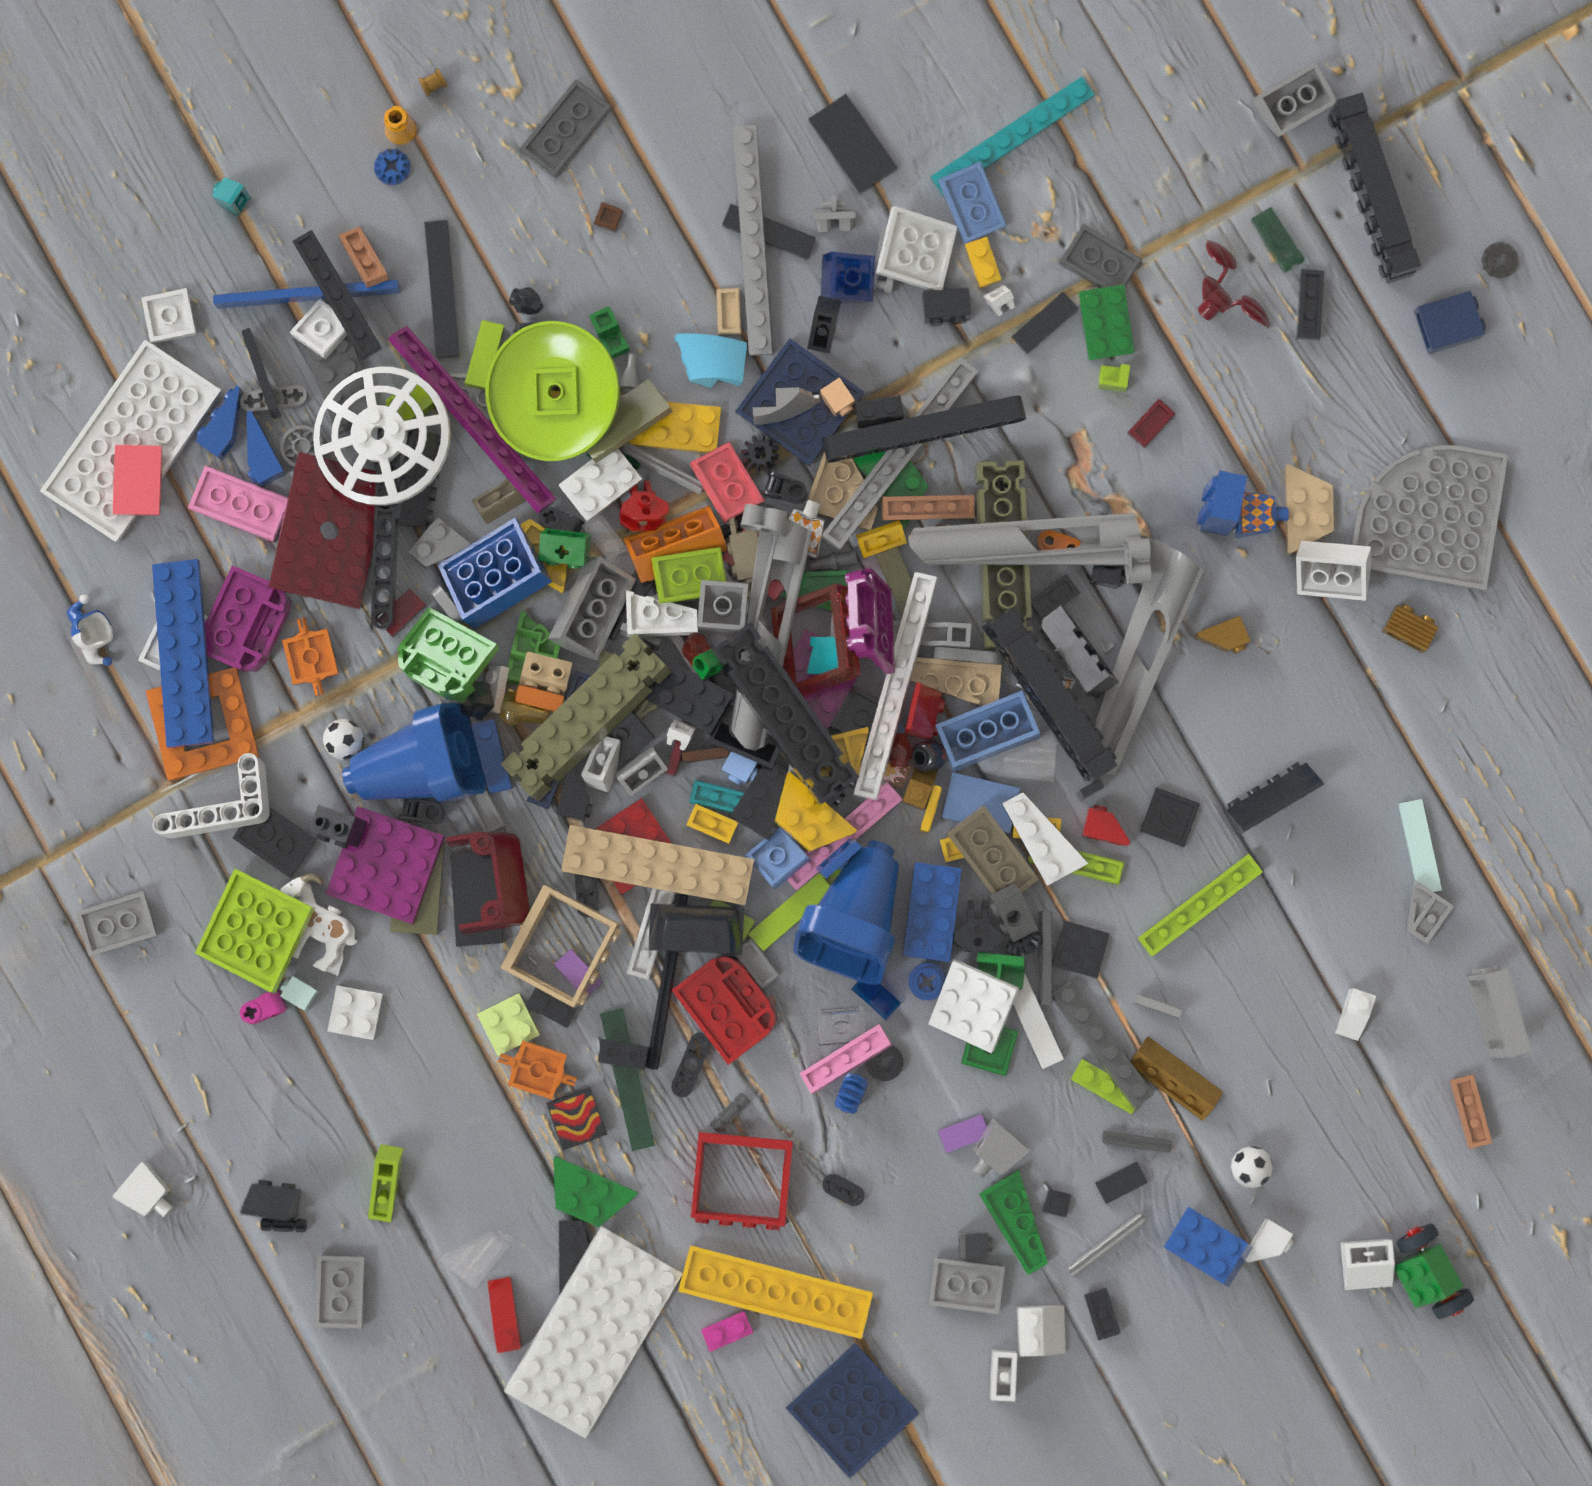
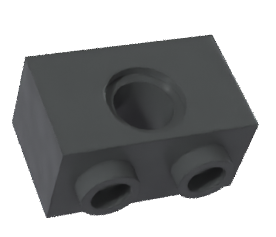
M1015 883L990 895L993 901L990 907L995 917L999 916L1002 921L999 927L1004 937L1009 936L1015 942L1038 930L1022 892ZM1011 911H1016L1013 916L1008 917Z

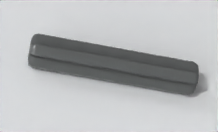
M1103 1131L1102 1143L1166 1153L1171 1151L1172 1142L1170 1140L1111 1131Z

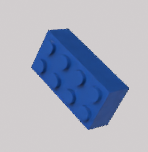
M1221 470L1216 476H1212V479L1209 480V484L1206 485V488L1204 487L1201 501H1204L1205 504L1199 510L1197 524H1200L1199 531L1222 536L1229 534L1239 520L1247 476Z
M914 863L902 956L950 962L962 868Z

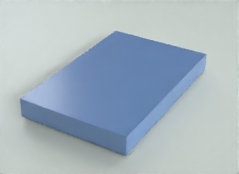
M981 161L938 179L964 244L1007 226Z
M952 772L942 818L961 822L980 806L984 805L1004 833L1010 834L1012 820L1002 803L1018 795L1020 788Z

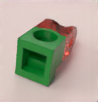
M695 632L688 636L682 647V653L700 678L704 680L720 673L725 664L720 666L710 652L712 649L707 645L706 638L702 634Z

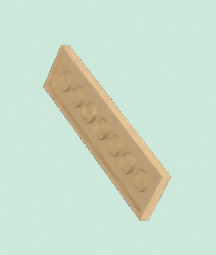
M570 825L561 871L746 906L754 859Z

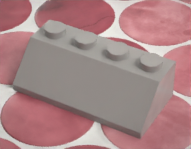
M600 556L590 557L589 562L582 567L548 639L568 651L597 660L625 604L626 590L631 591L636 579Z

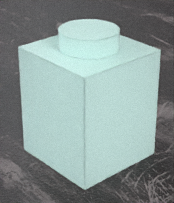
M292 976L291 979L287 978L280 988L283 991L280 995L282 998L304 1011H308L319 993V990L296 976Z

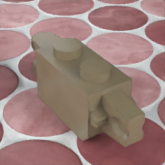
M731 518L729 523L732 535H729L730 542L727 543L730 556L734 558L735 564L732 565V572L735 579L738 578L739 582L748 584L747 597L750 598L759 532L745 529L746 532L739 533L737 521L735 518Z

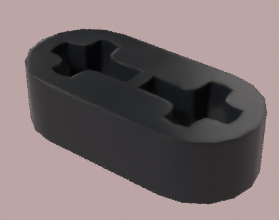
M829 1174L823 1179V1189L827 1194L851 1206H858L863 1202L864 1191L860 1186L837 1174ZM838 1179L837 1184L843 1187L842 1191L836 1188L829 1191V1185L826 1184L827 1180ZM845 1189L852 1192L854 1189H858V1195L861 1196L860 1199H855L853 1202L849 1201L850 1196L844 1193Z

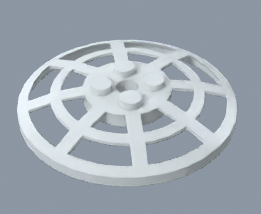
M375 367L349 376L339 383L324 400L314 427V450L324 476L333 487L345 496L369 505L397 504L422 492L438 475L449 451L451 429L446 407L431 385L407 370L395 367ZM392 373L404 376L409 380L401 390L390 386H374L373 374ZM363 377L365 389L353 394L343 405L333 401L336 394L347 384ZM417 384L431 397L437 408L438 415L424 417L418 403L409 396ZM375 393H389L396 395L390 406L387 407L377 405ZM366 396L368 408L358 415L348 410L355 401ZM404 401L411 406L417 419L404 421L401 415L397 413ZM328 408L337 413L332 426V442L320 446V426L323 415ZM342 418H345L353 423L351 435L339 439L340 423ZM441 424V443L438 454L433 462L422 455L427 440V426ZM383 428L385 432L383 438L375 440V430ZM419 428V439L414 450L406 445L407 430ZM353 445L359 453L353 466L345 459L341 448ZM334 451L339 463L349 472L344 485L339 483L330 473L322 455ZM400 452L410 458L403 466L395 471H391L389 460L395 458ZM369 460L380 463L382 474L371 475L361 471L366 461ZM416 463L428 469L424 477L415 485L405 491L397 492L394 479L407 473ZM357 478L368 482H385L388 496H366L353 492L352 489Z

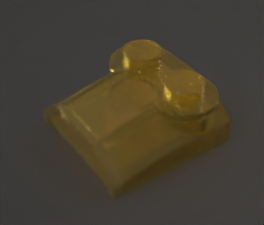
M508 689L502 701L499 714L503 722L508 725H516L521 722L542 724L549 717L551 710L518 703L515 701V691Z

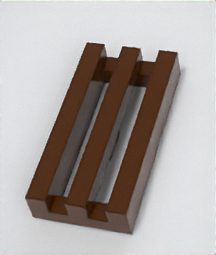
M722 747L682 752L684 763L722 759L729 756V750Z

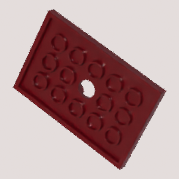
M298 452L268 588L360 609L374 545L375 505L357 502L333 487L324 476L314 455ZM323 458L330 473L339 483L344 485L349 472L338 461ZM363 468L361 471L363 473L376 475V471ZM357 478L352 491L375 497L376 482H368ZM333 522L337 526L338 534L334 539L328 540L322 536L320 528L323 523Z

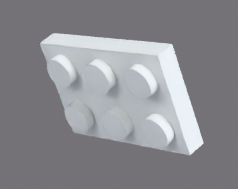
M617 449L597 463L591 459L560 483L559 487L588 523L641 482L642 478L621 451Z

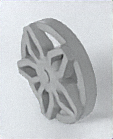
M305 425L294 426L283 435L280 442V452L283 459L292 467H295L296 463H293L288 458L298 455V452L316 456L315 453L311 452V449L314 448V444H311L314 442V429ZM297 430H308L302 437L295 432ZM291 433L298 438L293 441ZM313 433L310 440L306 439L307 436ZM319 436L320 446L324 445L321 436ZM289 438L292 445L284 449L285 441ZM291 449L294 451L293 454H285Z

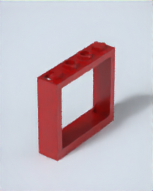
M699 1132L691 1218H695L697 1223L709 1224L710 1220H719V1225L733 1226V1222H741L742 1227L756 1228L757 1224L766 1225L768 1230H780V1226L785 1227L793 1141ZM705 1143L785 1150L778 1218L699 1210Z

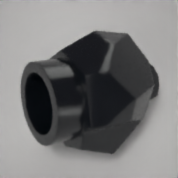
M531 287L515 288L512 291L509 304L514 306L518 313L532 315L542 311L543 303L541 302V297Z

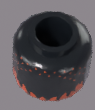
M929 740L915 745L911 753V759L916 769L922 772L937 770L944 765L946 753L941 743Z

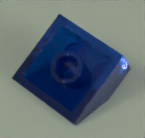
M833 251L822 255L820 296L842 301L841 303L873 302L875 256Z

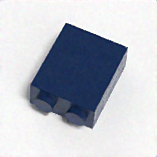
M1471 290L1418 306L1414 311L1428 355L1481 339L1484 336L1486 325L1484 319L1479 317L1477 311L1479 309L1476 296H1472Z

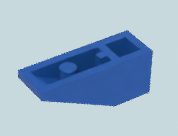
M250 410L247 412V461L251 470L247 472L254 484L258 482L261 487H264L285 476L286 473L255 414Z
M490 719L471 724L489 794L512 789L509 773L501 765L505 760L496 720Z

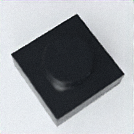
M1048 1189L1043 1212L1066 1217L1072 1194Z

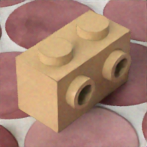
M527 651L519 686L523 685L564 696L572 662Z

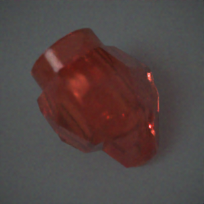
M896 733L889 757L890 766L908 767L909 760L912 758L914 750L908 740V736L904 733Z

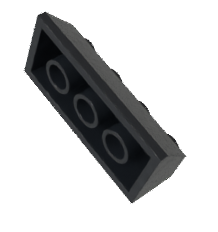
M419 429L409 430L407 446L414 450L419 439ZM427 432V440L422 455L433 462L440 447V435ZM406 455L404 457L403 465L410 459ZM416 463L407 473L401 476L399 492L415 485L424 477L428 469ZM440 472L438 473V475H437L435 478H438V479H439V477H440ZM435 479L422 492L408 500L397 503L395 519L399 525L427 529L428 524H432L434 510H430L431 503L436 501L437 487H434Z
M1297 762L1287 768L1288 773L1280 777L1277 774L1266 780L1269 785L1260 789L1258 785L1246 792L1249 797L1241 801L1238 797L1227 804L1228 809L1224 813L1237 835H1240L1325 784L1307 762L1302 765Z

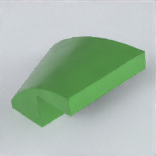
M525 611L520 613L508 663L507 683L519 685L527 651L557 659L560 650L558 644L548 639L550 633L547 629L529 618Z

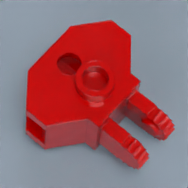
M650 480L644 481L643 491H638L637 485L630 489V498L621 506L619 513L620 524L631 531H656L666 522L665 515L669 513L668 502L655 495V491H652ZM646 521L647 524L641 525L639 522Z

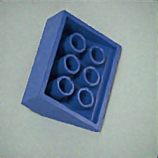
M516 518L508 521L438 565L462 620L473 629L478 628L552 582L543 562L538 561V553Z

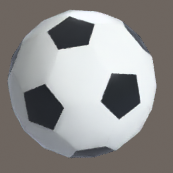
M335 720L324 731V748L330 756L336 759H351L353 755L360 752L364 747L365 737L363 730L352 720Z
M1248 1146L1242 1148L1232 1158L1231 1173L1234 1179L1244 1187H1260L1267 1183L1272 1176L1273 1162L1269 1154L1259 1147Z

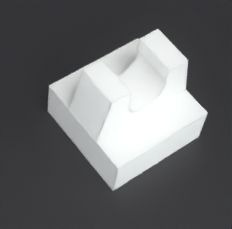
M1004 285L984 296L987 304L998 316L1003 314L1001 306L1004 304L1009 309L1015 308L1014 296L1011 290Z
M674 719L666 735L668 736L667 744L671 745L674 739L681 741L680 749L684 751L692 739L696 727Z

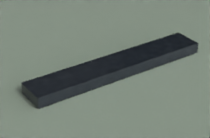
M448 221L424 222L436 358L460 357Z
M313 230L293 240L294 246L361 359L365 360L382 350L377 338Z

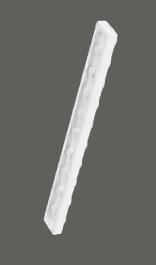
M918 572L914 573L894 645L895 673L886 674L859 772V778L854 790V795L878 800L938 582L936 576Z

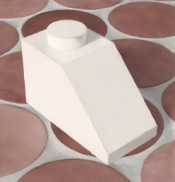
M606 736L592 749L581 774L587 787L609 792L617 772L620 740Z
M1354 988L1349 989L1335 1034L1358 1041L1369 1020L1376 996Z
M1265 1218L1250 1243L1253 1248L1245 1261L1249 1263L1281 1255L1283 1251L1287 1252L1293 1243L1291 1239L1293 1234Z

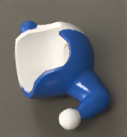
M83 594L67 610V616L72 623L71 638L75 645L82 649L84 657L89 664L110 666L112 658L108 656L100 657L98 649L112 641V625L106 615L99 610L85 614L81 612L83 605L90 601L89 596Z

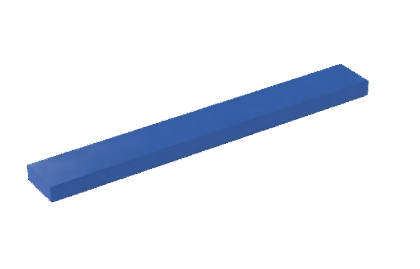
M386 280L369 288L366 287L364 282L345 284L352 297L400 293V285L397 280ZM319 286L219 294L213 296V304L217 309L315 301L319 299L326 300Z

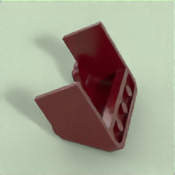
M476 832L446 837V842L450 848L471 845L472 850L476 854L481 856L491 854L498 900L488 901L482 906V921L458 925L461 933L464 935L523 925L530 912L521 844L518 837L513 833Z

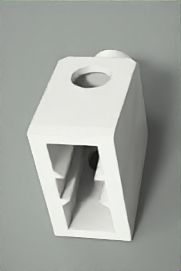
M147 1161L141 1162L112 1196L143 1216H148L155 1210L164 1218L173 1208L172 1205L163 1199L170 1191L169 1187Z

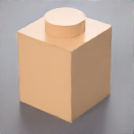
M840 378L820 390V396L835 417L838 415L843 417L853 410L852 406L855 405V400Z

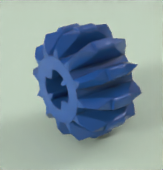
M848 1073L836 1097L835 1106L843 1112L855 1114L867 1089V1080L858 1074Z

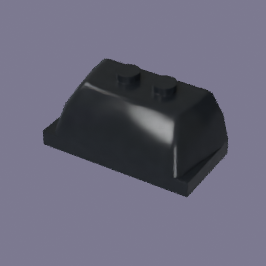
M651 903L648 950L742 955L744 908Z

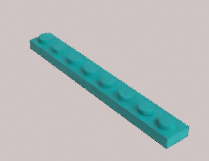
M1081 76L930 176V179L944 197L938 179L980 161L985 170L1094 98L1095 94Z

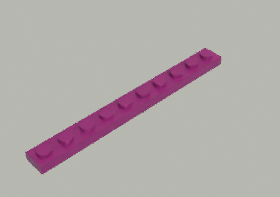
M405 326L391 334L388 339L420 378L431 385L438 393L445 407L537 514L545 507L552 505L556 500L553 494L516 451L503 440L492 423L411 329Z

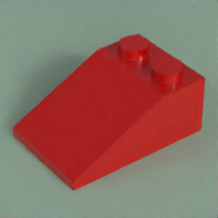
M916 682L904 735L925 740H932L933 736L938 735L936 724H939V722H936L937 714H942L945 700L941 699L942 693Z

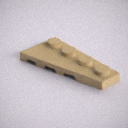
M917 657L910 682L915 684L916 682L921 683L938 692L984 706L999 700L1002 665Z

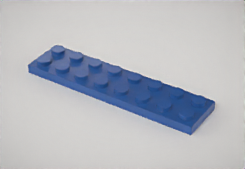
M192 559L152 564L166 747L176 748L215 743L200 561Z

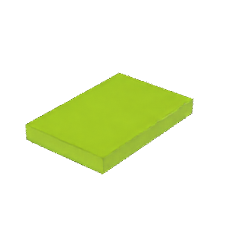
M721 547L651 558L659 604L700 598L701 580L727 582Z

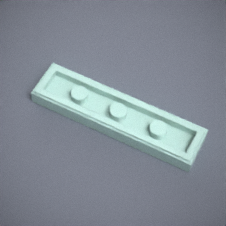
M1419 799L1399 803L1398 807L1414 880H1417L1433 892L1441 891L1442 888L1423 801Z

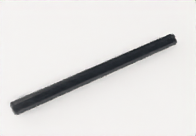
M676 893L674 904L687 905L689 895ZM666 951L646 1063V1068L657 1070L659 1068L679 952Z

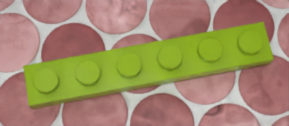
M1247 854L1137 938L1151 957L1263 873V871L1250 854Z

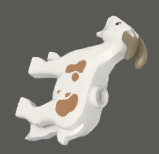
M306 874L292 880L281 888V891L315 908L293 957L299 958L309 937H312L322 943H326V954L322 959L317 960L313 966L338 976L344 959V947L346 945H355L358 942L355 939V927L349 919L341 916V910L330 905L326 909L317 904L310 883L311 881H316L319 884H324V880L317 874Z

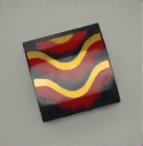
M591 1087L546 1103L563 1151L607 1135Z

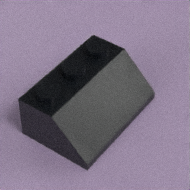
M732 701L714 734L709 736L708 742L772 769L780 753L779 748L768 733L764 747L755 751L744 748L731 730L735 703Z

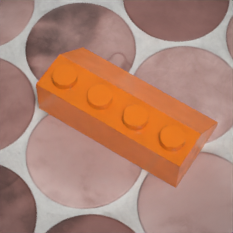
M710 506L667 521L656 531H641L623 538L641 583L655 579L651 560L653 557L721 547V552L728 550L721 527Z

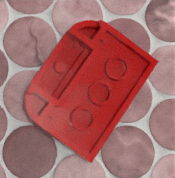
M730 955L719 956L710 960L671 990L728 1065L766 1037L773 1030L777 1022L776 1009L773 1003L745 966L738 959Z

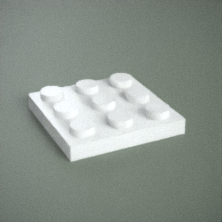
M893 206L876 274L929 291L942 290L957 226Z
M955 959L952 962L928 1024L992 1053L995 1050L1019 988Z

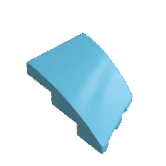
M680 333L675 335L674 340L678 342L681 349V359L686 366V373L690 382L709 388L717 380L737 386L742 384L747 349L746 342L707 334Z

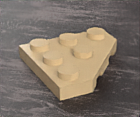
M824 452L808 498L821 504L818 511L819 515L835 519L864 480L853 458L828 463ZM876 505L858 528L866 531L872 529L878 511Z

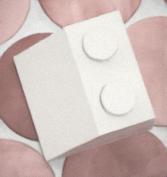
M1064 1305L1017 1306L1019 1356H1047L1066 1353Z

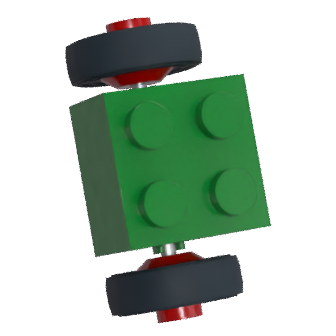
M1433 1223L1409 1229L1406 1232L1407 1234L1396 1242L1397 1246L1403 1254L1413 1250H1418V1252L1412 1253L1396 1263L1394 1270L1414 1307L1418 1308L1437 1302L1432 1306L1437 1319L1448 1316L1453 1317L1462 1313L1464 1308L1474 1302L1475 1299L1469 1289L1459 1290L1463 1287V1284L1442 1245L1439 1244L1430 1248L1426 1246L1439 1235L1437 1228Z

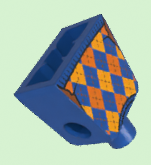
M1244 491L1239 520L1235 525L1236 538L1273 532L1276 529V521H1288V507H1275V496Z

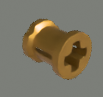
M438 68L435 69L433 74L425 78H418L427 97L431 96L430 93L440 87H448Z

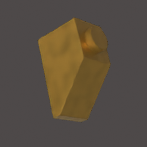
M1241 616L1197 632L1194 635L1196 640L1226 653L1233 651L1234 654L1247 649L1246 645L1251 642Z
M915 767L902 803L924 811L939 769L922 772Z

